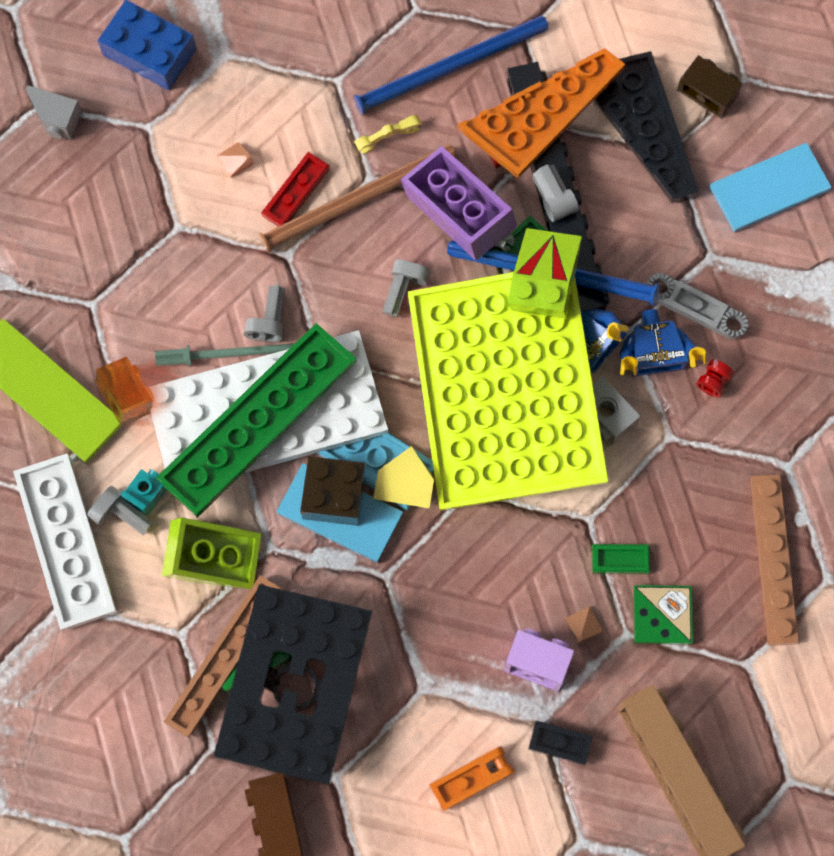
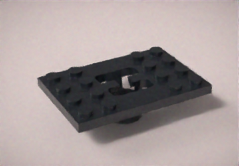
M259 584L213 757L330 786L372 611ZM280 652L291 655V664L283 666L279 671L270 667L275 653ZM314 660L326 664L323 679H317L316 674L307 666L309 661ZM287 670L288 673L295 676H303L304 671L311 675L315 683L312 698L302 703L301 706L296 705L298 693L284 690L282 700L277 695V686L280 684L279 680ZM264 689L274 694L276 701L280 704L278 707L262 704ZM315 703H317L316 710L313 715L308 716L297 713L307 710L306 708L309 709Z

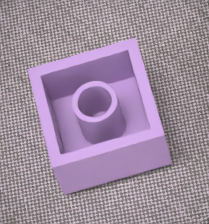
M525 628L524 632L518 630L508 655L504 672L558 692L574 650L569 649V644L564 641L552 639V642L542 639L541 634L528 628Z

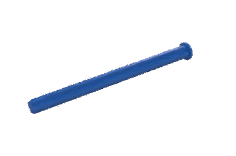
M539 16L363 95L358 96L356 94L354 95L356 106L359 112L364 115L368 109L546 31L549 26L544 16Z
M450 241L447 248V253L451 257L512 271L515 270L519 256L490 249L476 261L455 241ZM576 268L575 279L578 286L648 301L651 306H655L658 300L660 284L656 283L652 286Z

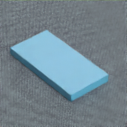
M807 142L710 184V189L733 232H737L829 192L832 188Z
M386 433L334 449L323 450L317 454L323 458L365 463L366 476L364 485L375 491L378 470L410 446L390 433ZM416 451L425 466L433 474L432 460ZM394 503L406 512L411 507V505Z
M302 463L276 511L277 514L378 563L403 515V511L380 500L373 499L372 496L363 492L359 526L302 519L300 509L307 465Z

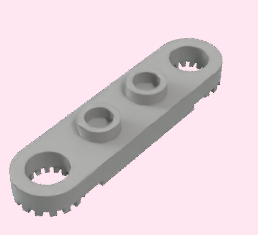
M656 273L648 279L647 285L663 282L667 286V292L664 294L659 293L657 303L728 339L736 340L743 337L746 333L748 320L742 312H738L728 307L727 304L664 273ZM730 319H736L740 322L741 329L736 332L731 331V329H728L726 322Z

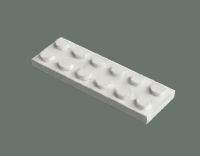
M68 453L13 471L60 630L65 631L117 613Z

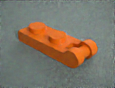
M502 746L489 751L429 784L443 812L516 772L512 764L508 765L504 757L506 753ZM492 761L498 769L493 774L490 773L486 764Z

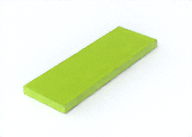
M5 319L0 321V390L87 464L124 424L123 420Z

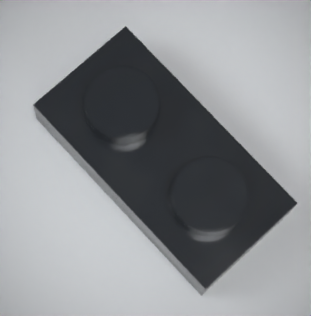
M536 720L528 750L585 766L593 736Z

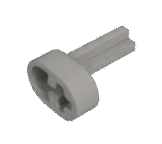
M395 260L391 272L394 278L382 313L387 314L389 317H398L409 282L426 286L431 270L409 261Z
M278 284L269 286L264 319L249 318L246 320L244 336L246 338L272 343L282 340L284 326L280 323L285 294L284 287H280Z
M112 485L102 493L87 513L90 519L100 525L113 512L143 536L150 531L154 522L122 499L120 495L122 492Z

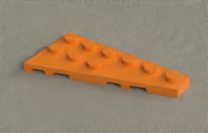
M604 48L577 62V65L562 72L561 70L553 74L552 78L542 83L538 82L503 100L502 104L490 110L488 108L483 110L471 120H464L458 123L457 129L518 179L624 70L625 63Z

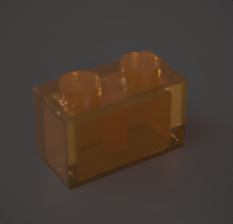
M127 356L96 369L95 382L120 426L151 414L150 410L154 402L153 393L148 386L145 387L143 385L138 367L135 364L132 365Z

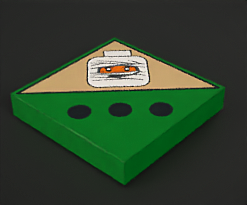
M634 585V644L692 645V586Z

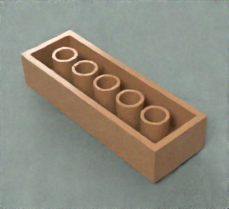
M654 684L622 700L616 709L699 856H729L745 847L742 841L745 839L742 829L736 822L732 824L727 812L730 810L726 801L721 795L717 796L711 787L714 781L706 768L701 769L696 759L699 755L692 742H686L681 734L684 729L676 715L671 716L666 705L669 702L664 692L660 688L656 690Z

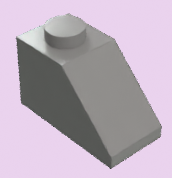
M27 86L28 96L47 134L56 139L64 137L71 140L82 114L78 100Z

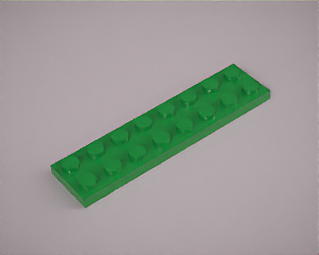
M315 323L156 477L157 481L198 518L357 362L356 357L321 326Z

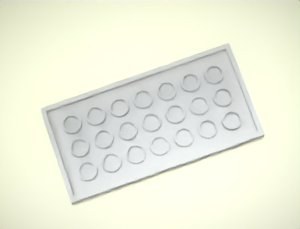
M359 330L333 337L356 357L357 362L244 473L389 433ZM287 350L145 388L164 468L174 461Z

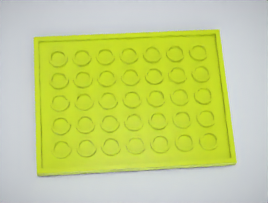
M514 272L408 291L438 503L441 511L609 483L575 278L567 319L512 311L508 305V298Z

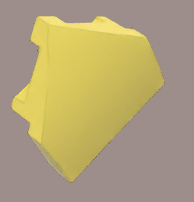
M412 446L378 470L373 499L430 508L434 485L433 474L428 470Z

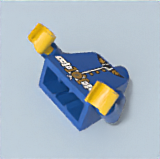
M596 308L581 311L591 374L597 372L627 335L628 326L622 325L613 311Z
M649 309L642 312L643 325L634 327L633 333L626 337L620 350V374L624 375L625 370H631L633 377L685 370L688 359L692 368L696 367L695 361L697 360L703 361L704 364L707 363L705 349L697 347L682 329L676 328L673 321L660 322L657 309Z

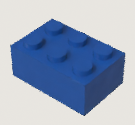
M128 0L123 2L97 40L103 56L168 91L197 50L193 34Z

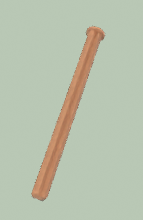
M451 144L444 146L456 158L453 146ZM433 152L265 234L260 232L259 237L263 246L269 253L271 248L402 185L401 179Z

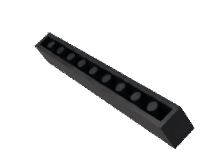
M538 62L507 68L506 82L510 96L538 82L542 83L547 80L545 70H540ZM558 137L530 166L533 176V173L545 165H554L566 189H570L573 192L579 207L582 205L579 190H574L572 184L575 181L574 171L571 165L567 166L565 159L568 157L565 141L561 142L560 137ZM535 184L547 231L582 236L577 269L602 274L600 264H595L594 262L595 246L593 239H588L587 237L588 221L586 215H581L579 208L578 212L552 222L544 208V199ZM577 285L581 311L593 310L595 308L606 310L607 305L610 304L608 292Z

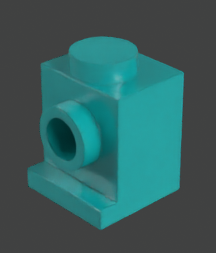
M141 469L127 489L123 490L120 495L126 502L148 517L167 489L157 481L156 477L159 473L152 469L147 473ZM144 484H149L147 491H140Z

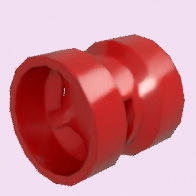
M711 359L706 366L705 375L700 376L696 385L704 393L719 398L725 390L724 384L731 380L734 371L727 364Z

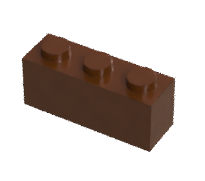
M277 773L248 781L249 789H245L248 807L254 806L256 818L251 819L255 837L260 835L262 847L258 848L259 856H303L285 775Z

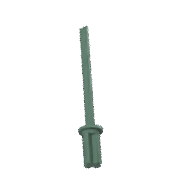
M294 344L192 352L190 351V345H187V348L155 351L156 366L188 364V367H191V360L271 354L290 349Z

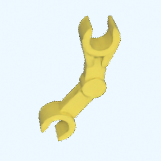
M412 115L398 124L384 126L372 136L365 135L358 138L355 144L358 150L365 154L374 148L375 143L384 138L391 137L396 133L412 134L419 131L418 126L422 125V122L418 115Z

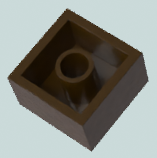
M308 456L300 509L302 519L359 526L366 476L365 463Z

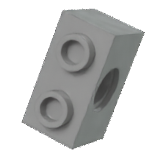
M602 375L593 383L601 438L604 441L609 440L613 445L638 424L640 415ZM602 407H607L612 411L613 415L604 417L598 410Z

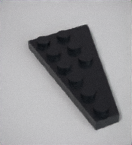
M648 51L620 58L625 63L624 70L594 100L671 203L697 197L699 191L652 52Z

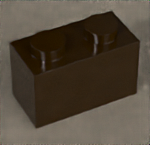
M698 55L680 78L677 91L714 115L722 118L739 95L743 83L734 74L726 73L718 68L712 60L704 59Z

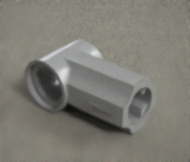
M545 165L533 173L532 178L544 199V208L552 222L579 211L573 192L570 189H566L554 165Z

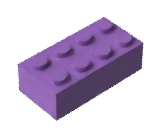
M442 146L401 179L407 197L476 261L517 227L512 208Z

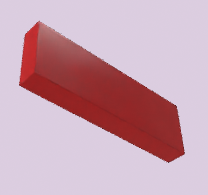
M307 152L261 212L262 217L277 227L291 221L328 173L330 165Z

